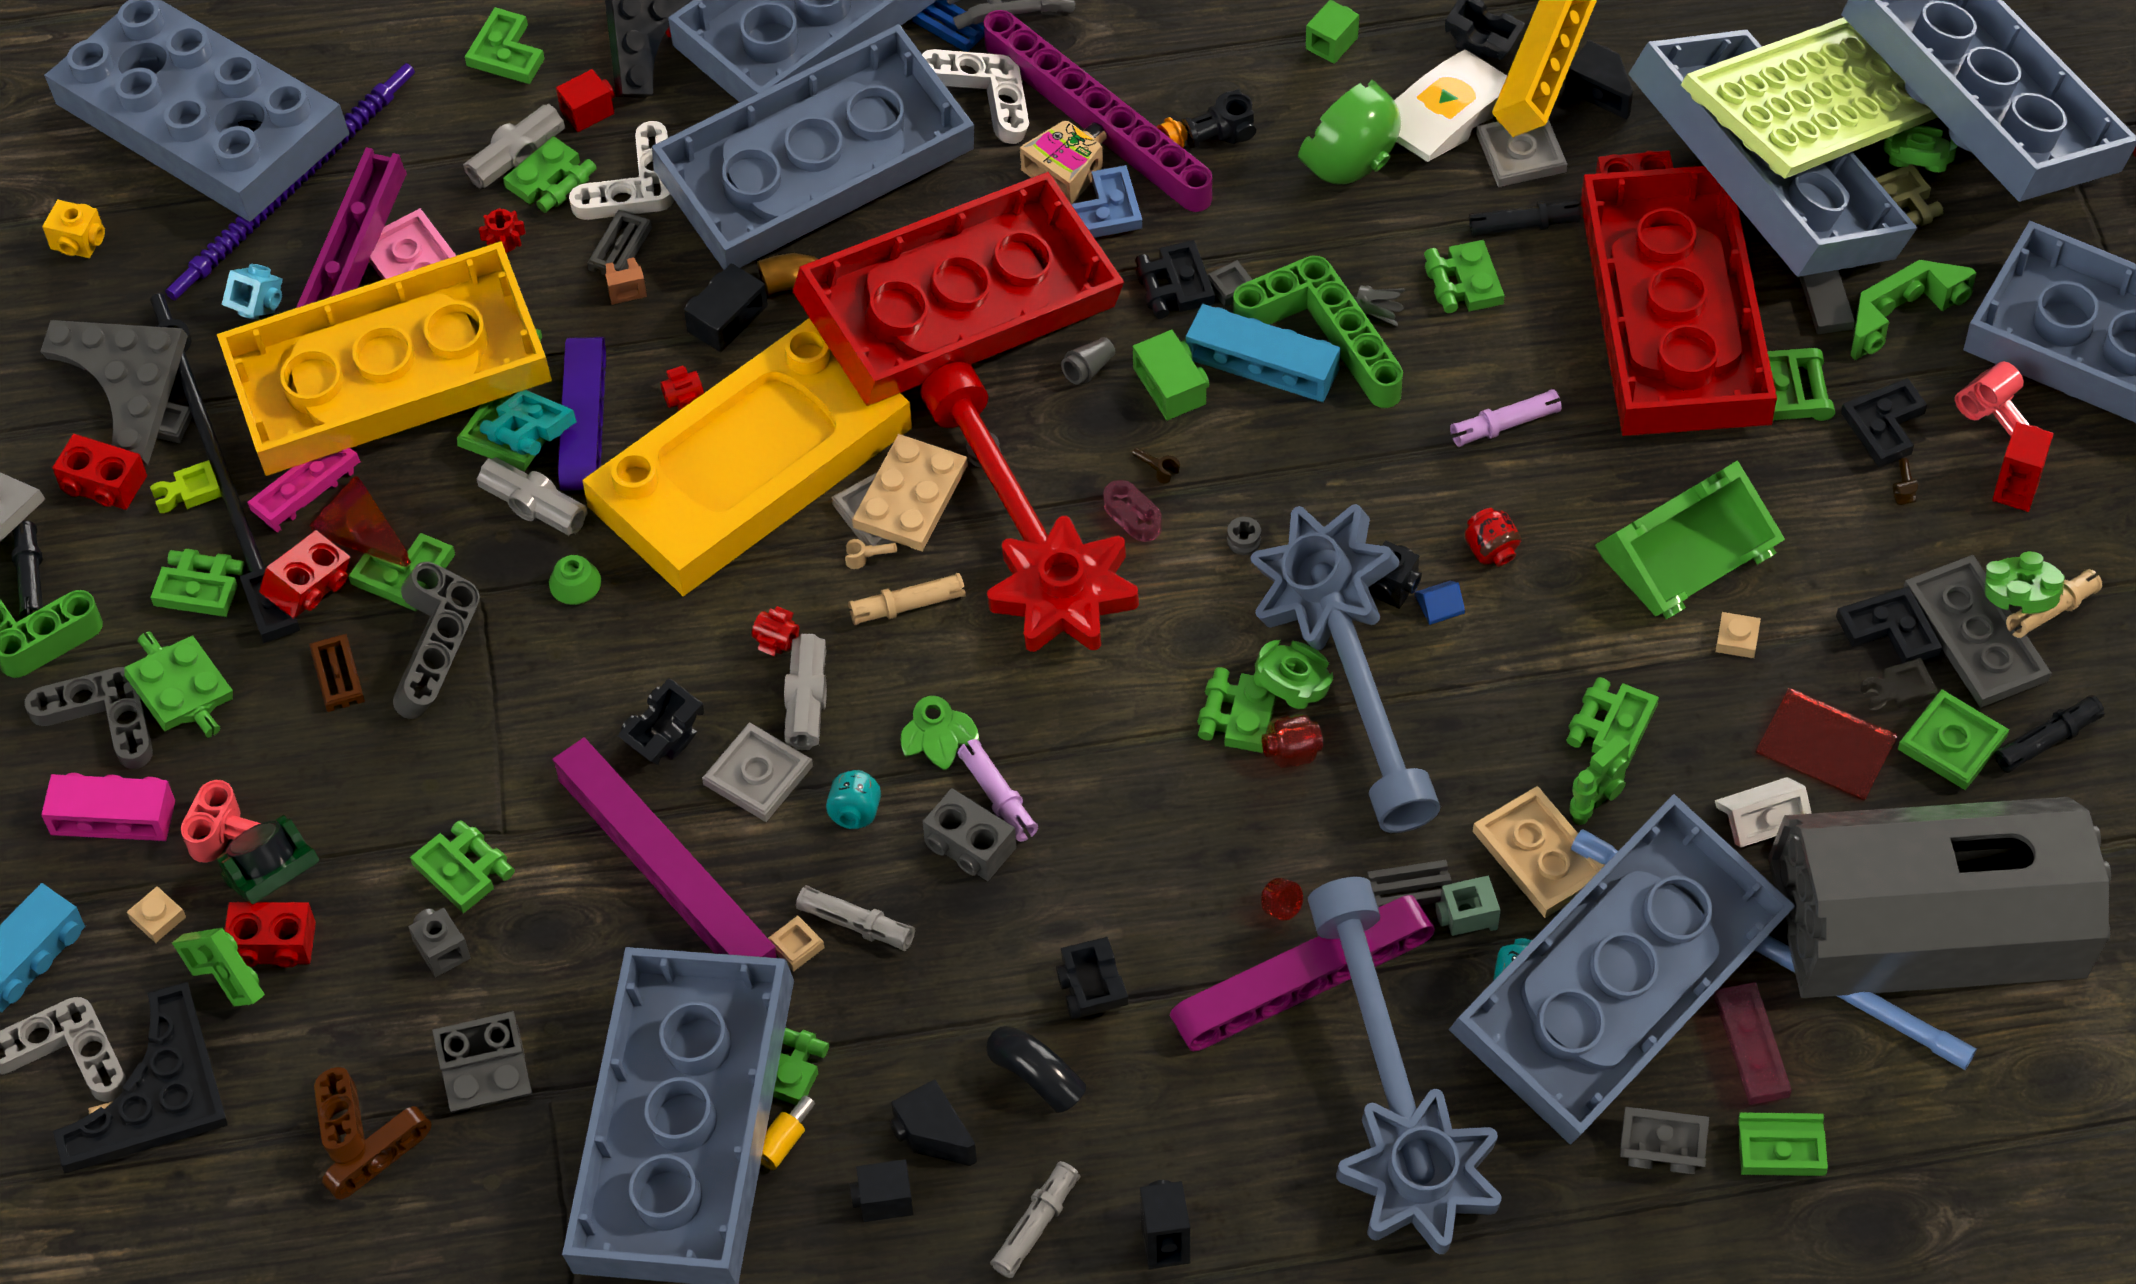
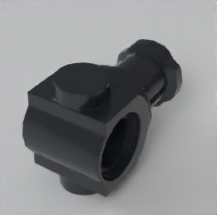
M1239 89L1225 92L1218 97L1216 105L1208 108L1207 114L1193 119L1183 118L1181 122L1186 128L1188 136L1186 141L1190 148L1198 147L1200 142L1214 137L1231 144L1250 140L1256 134L1251 99L1247 95L1242 94Z

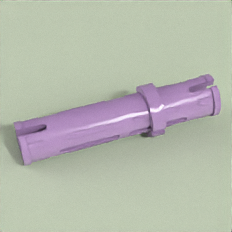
M1551 389L1548 392L1494 411L1490 409L1480 411L1477 417L1451 424L1450 432L1452 435L1466 430V434L1453 438L1454 443L1458 447L1483 437L1491 439L1499 436L1500 431L1553 413H1559L1562 409L1561 401L1546 406V402L1559 398L1557 392Z
M976 739L967 741L974 755H971L965 744H963L958 750V756L966 764L993 803L992 810L996 816L1003 818L1005 822L1015 827L1017 841L1028 840L1021 826L1023 825L1032 837L1037 832L1038 825L1022 806V797L1017 791L1011 790L982 748L981 743Z

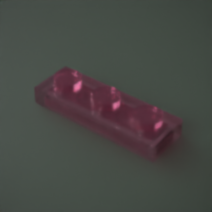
M1757 983L1716 990L1715 1000L1749 1105L1789 1098L1792 1089Z

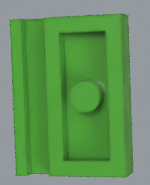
M1739 1113L1741 1175L1826 1176L1828 1164L1823 1126L1824 1114Z

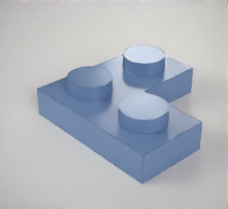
M1127 165L1092 171V184L1097 199L1071 205L1093 237L1142 229V217Z

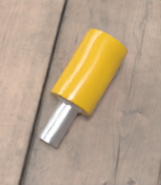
M804 1095L790 1114L780 1112L766 1131L761 1165L770 1170H775L805 1132L801 1122L815 1105V1102L810 1097Z

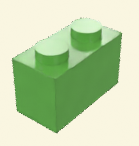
M1173 330L1133 345V369L1166 421L1206 405V388L1209 387L1207 374L1202 367H1196L1192 361V353L1188 344L1185 341L1180 342Z

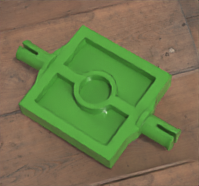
M146 632V636L144 633L140 635L137 641L148 655L126 666L124 676L164 732L182 723L197 722L207 738L212 737V733L216 735L220 731V726L217 725L210 713L215 707L232 700L233 690L192 635L171 646L161 647L152 632Z

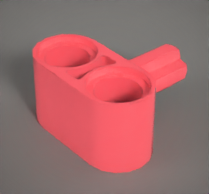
M1999 362L1982 372L1955 395L1956 406L1964 416L1975 421L1993 414L2010 437L2016 422L2029 425L2011 402L2014 394L2023 387L2024 381L2019 370L2009 362Z
M223 780L209 781L200 788L181 825V834L188 852L198 862L207 863L214 861L221 855L230 839L234 840L244 831L261 824L240 817V808L233 789L229 783ZM208 835L207 837H205V838H203V839L197 840V839L200 838L201 836Z

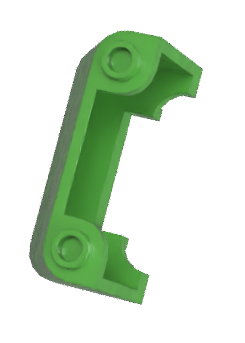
M1737 460L1595 544V547L1602 559L1655 617L1663 614L1665 619H1668L1686 608L1682 601L1751 559H1754L1758 565L1775 555L1777 552L1774 546L1784 541L1785 538Z

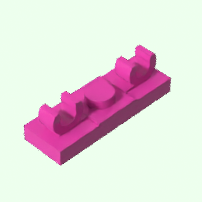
M347 448L292 467L247 502L250 510L274 531L279 532L281 530L279 525L287 518H290L292 521L296 519V511L302 507L304 508L329 487L333 486L336 488L338 486L337 480L344 474L353 475V467L360 463L358 454L351 448Z

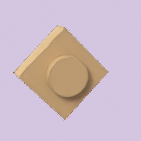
M1722 612L1715 652L1754 658L1761 618Z
M158 886L127 911L129 919L155 943L186 918L183 909Z

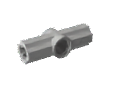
M548 103L547 105H542L515 126L511 123L500 126L493 134L491 144L463 164L465 173L479 189L482 187L486 188L513 167L516 168L551 137L564 130V120L559 116L557 110Z
M497 457L493 459L488 458L481 466V471L477 477L478 487L508 502L513 512L522 519L533 521L537 518L568 536L573 533L576 534L582 528L585 517L588 514L587 507L556 490L552 481L537 471L526 474Z
M801 634L800 637L792 639L790 674L785 676L784 700L785 708L787 709L784 731L785 743L793 746L796 750H810L811 747L819 745L821 709L826 707L827 684L826 675H824L827 652L825 639H821L815 634Z

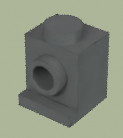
M444 907L436 912L434 909L421 911L415 916L414 923L408 926L415 946L435 978L471 959L464 936L459 932Z

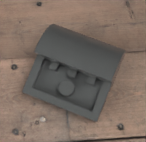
M514 1011L432 1029L451 1113L533 1095Z

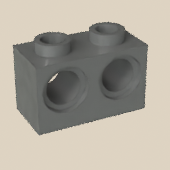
M953 788L948 791L923 820L925 843L934 853L941 856L947 855L955 860L964 872L972 876L977 874L986 881L991 879L1017 848L1015 827ZM951 825L958 826V828L952 830L945 829V827ZM982 845L990 846V848L985 850L976 849Z

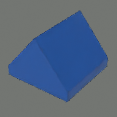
M1447 581L1416 591L1414 594L1429 625L1465 614L1459 582Z

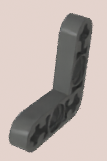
M116 667L42 686L32 690L25 699L24 706L31 721L39 726H50L106 711L114 750L120 764L125 768L139 769L150 762L153 756L143 701L124 676V667ZM124 682L123 687L126 698L120 699L116 690L117 684ZM81 690L92 692L91 698L84 703L72 701L73 696ZM61 697H64L66 706H61ZM48 702L47 709L40 711L41 704ZM132 711L137 713L136 719L129 724L123 725L117 722L118 717L124 712ZM134 736L138 746L137 752L130 754V745L127 737Z

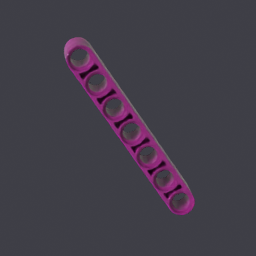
M1406 895L1379 907L1380 920L1373 927L1364 931L1374 966L1377 967L1424 944L1432 937L1435 928L1415 897ZM1320 936L1315 937L1181 1001L1171 1010L1169 1016L1191 1051L1205 1049L1350 980L1351 976L1340 938L1326 939Z

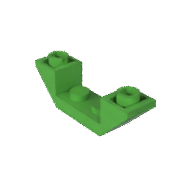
M1918 260L1862 291L1856 314L1850 356L1857 360L1867 353L1874 354L1879 351L1885 344L1889 321L1885 317L1901 304L1907 301H1915L1923 292L1941 311L1954 304H1963L1972 295L1976 277L1975 270L1970 267Z

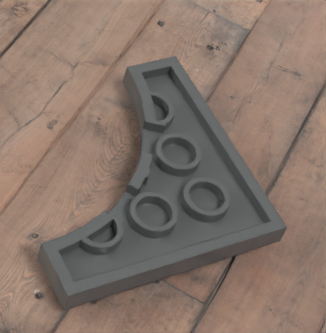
M50 320L40 352L46 359L66 362L87 370L98 380L111 406L113 417L111 445L140 454L143 465H148L188 335L182 328Z

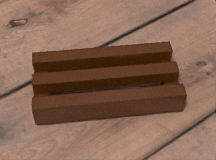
M347 634L310 643L309 646L327 712L335 711L334 706L340 704L342 708L349 707V702L357 700L358 704L365 702ZM342 645L353 690L347 692L334 648ZM327 649L338 694L332 696L319 652Z

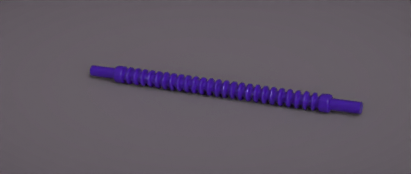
M405 63L384 84H377L371 90V94H366L365 101H359L358 107H353L351 113H346L344 116L350 134L252 221L249 222L241 216L236 217V224L230 223L228 225L229 230H222V237L216 236L214 239L215 244L209 243L207 245L208 250H201V256H195L189 261V268L165 290L166 294L175 301L199 278L205 279L212 272L211 267L218 266V260H225V253L231 254L232 247L237 248L239 246L238 240L245 241L246 234L253 233L252 227L258 228L260 221H266V214L272 215L274 208H280V201L286 202L288 199L287 194L293 195L295 193L294 188L299 189L301 182L308 181V175L313 176L315 169H321L322 163L328 162V156H334L335 150H341L342 143L347 144L349 142L348 137L356 135L355 130L361 131L362 124L367 125L369 118L376 116L375 111L381 112L382 106H387L394 99L393 94L415 74L413 67Z

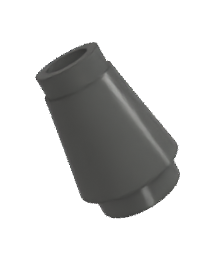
M1102 337L1099 340L1068 351L1061 362V368L1065 377L1073 384L1088 383L1110 358L1115 355V347L1109 339Z

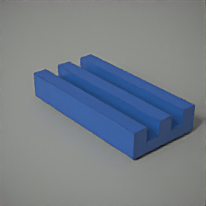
M947 0L935 1L912 18V22L964 52H968L984 37V21L958 30L953 17L966 11L955 4L949 5ZM929 15L945 23V26L937 22L936 20L930 18ZM956 30L959 31L960 33H962V34L966 35L967 37H969V39L963 37L962 35L956 33L955 31H956Z

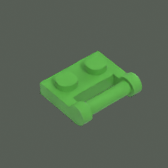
M1818 348L1768 351L1777 395L1773 420L1810 417L1818 421L1831 419L1835 415L1833 401L1828 399L1822 371L1824 364L1822 351ZM1798 367H1803L1808 372L1813 396L1811 400H1805Z

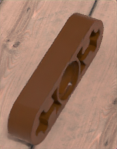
M334 1067L318 1076L314 1083L322 1144L334 1162L344 1163L356 1158L363 1151L365 1139L356 1085L345 1068ZM335 1088H337L339 1094L332 1095L335 1092ZM348 1109L341 1117L331 1120L336 1113ZM346 1133V1136L344 1137V1141L342 1142V1138H341L340 1135H343V1134Z
M416 1106L403 1110L365 1139L364 1149L356 1158L344 1163L335 1162L325 1172L322 1179L323 1185L336 1199L341 1200L349 1197L421 1142L431 1129V1121Z

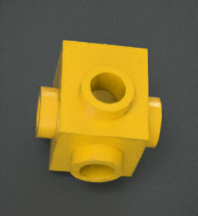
M58 199L42 226L50 249L61 251L69 256L77 255L90 258L96 246L102 243L105 235V228L102 225L96 208H92L87 204H75Z

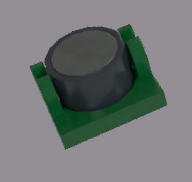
M282 815L276 821L263 822L244 831L229 844L226 853L216 858L223 871L221 875L226 884L251 904L257 903L319 861L314 849L305 843L292 820L287 819L285 815Z

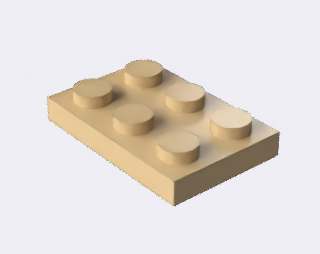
M898 434L852 519L853 528L923 551L968 466L967 457Z
M1538 786L1495 810L1473 825L1472 832L1544 918L1566 906L1605 866V864H1601L1590 857L1587 859L1571 850L1573 841L1578 834L1577 831Z

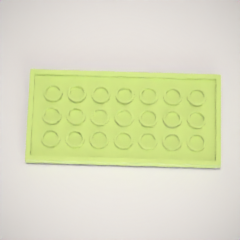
M1844 17L1688 73L1681 83V86L1691 94L1692 99L1696 103L1703 105L1709 110L1722 126L1730 129L1742 140L1746 148L1758 154L1769 164L1770 169L1774 173L1781 175L1784 179L1938 118L1927 105L1917 102L1909 96L1905 90V81Z

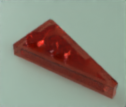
M354 476L309 525L313 532L317 530L328 540L406 568L411 563L406 549L358 476Z

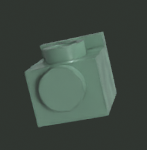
M1489 875L1442 886L1441 901L1435 904L1436 914L1440 926L1448 925L1452 936L1489 928L1490 931L1498 929L1500 907Z

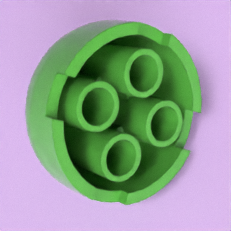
M1371 79L1366 88L1359 83L1341 96L1320 118L1322 123L1316 129L1315 137L1313 139L1310 136L1305 138L1300 147L1298 158L1318 178L1332 184L1353 183L1362 179L1373 170L1375 172L1379 171L1390 159L1389 153L1400 133L1401 117L1397 104L1374 80Z

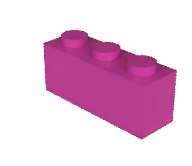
M68 773L66 775L51 774L41 815L50 835L167 841L175 798L168 781L156 777L132 779L123 778L118 775L93 777L84 776L79 773Z

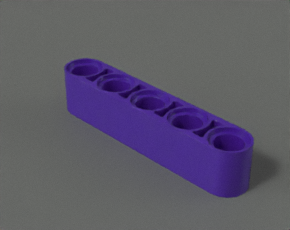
M604 337L566 338L562 405L573 409L577 422L560 435L558 474L561 491L584 490L582 480L601 467L606 374V346Z

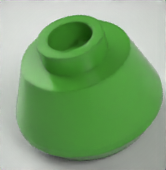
M569 555L560 559L549 579V588L552 595L558 601L570 605L589 601L598 593L601 586V576L597 568L579 555Z

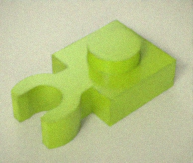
M209 460L174 472L173 474L176 479L174 482L160 481L150 486L154 498L166 496L155 501L160 513L170 512L178 503L183 501L186 508L189 509L222 497Z

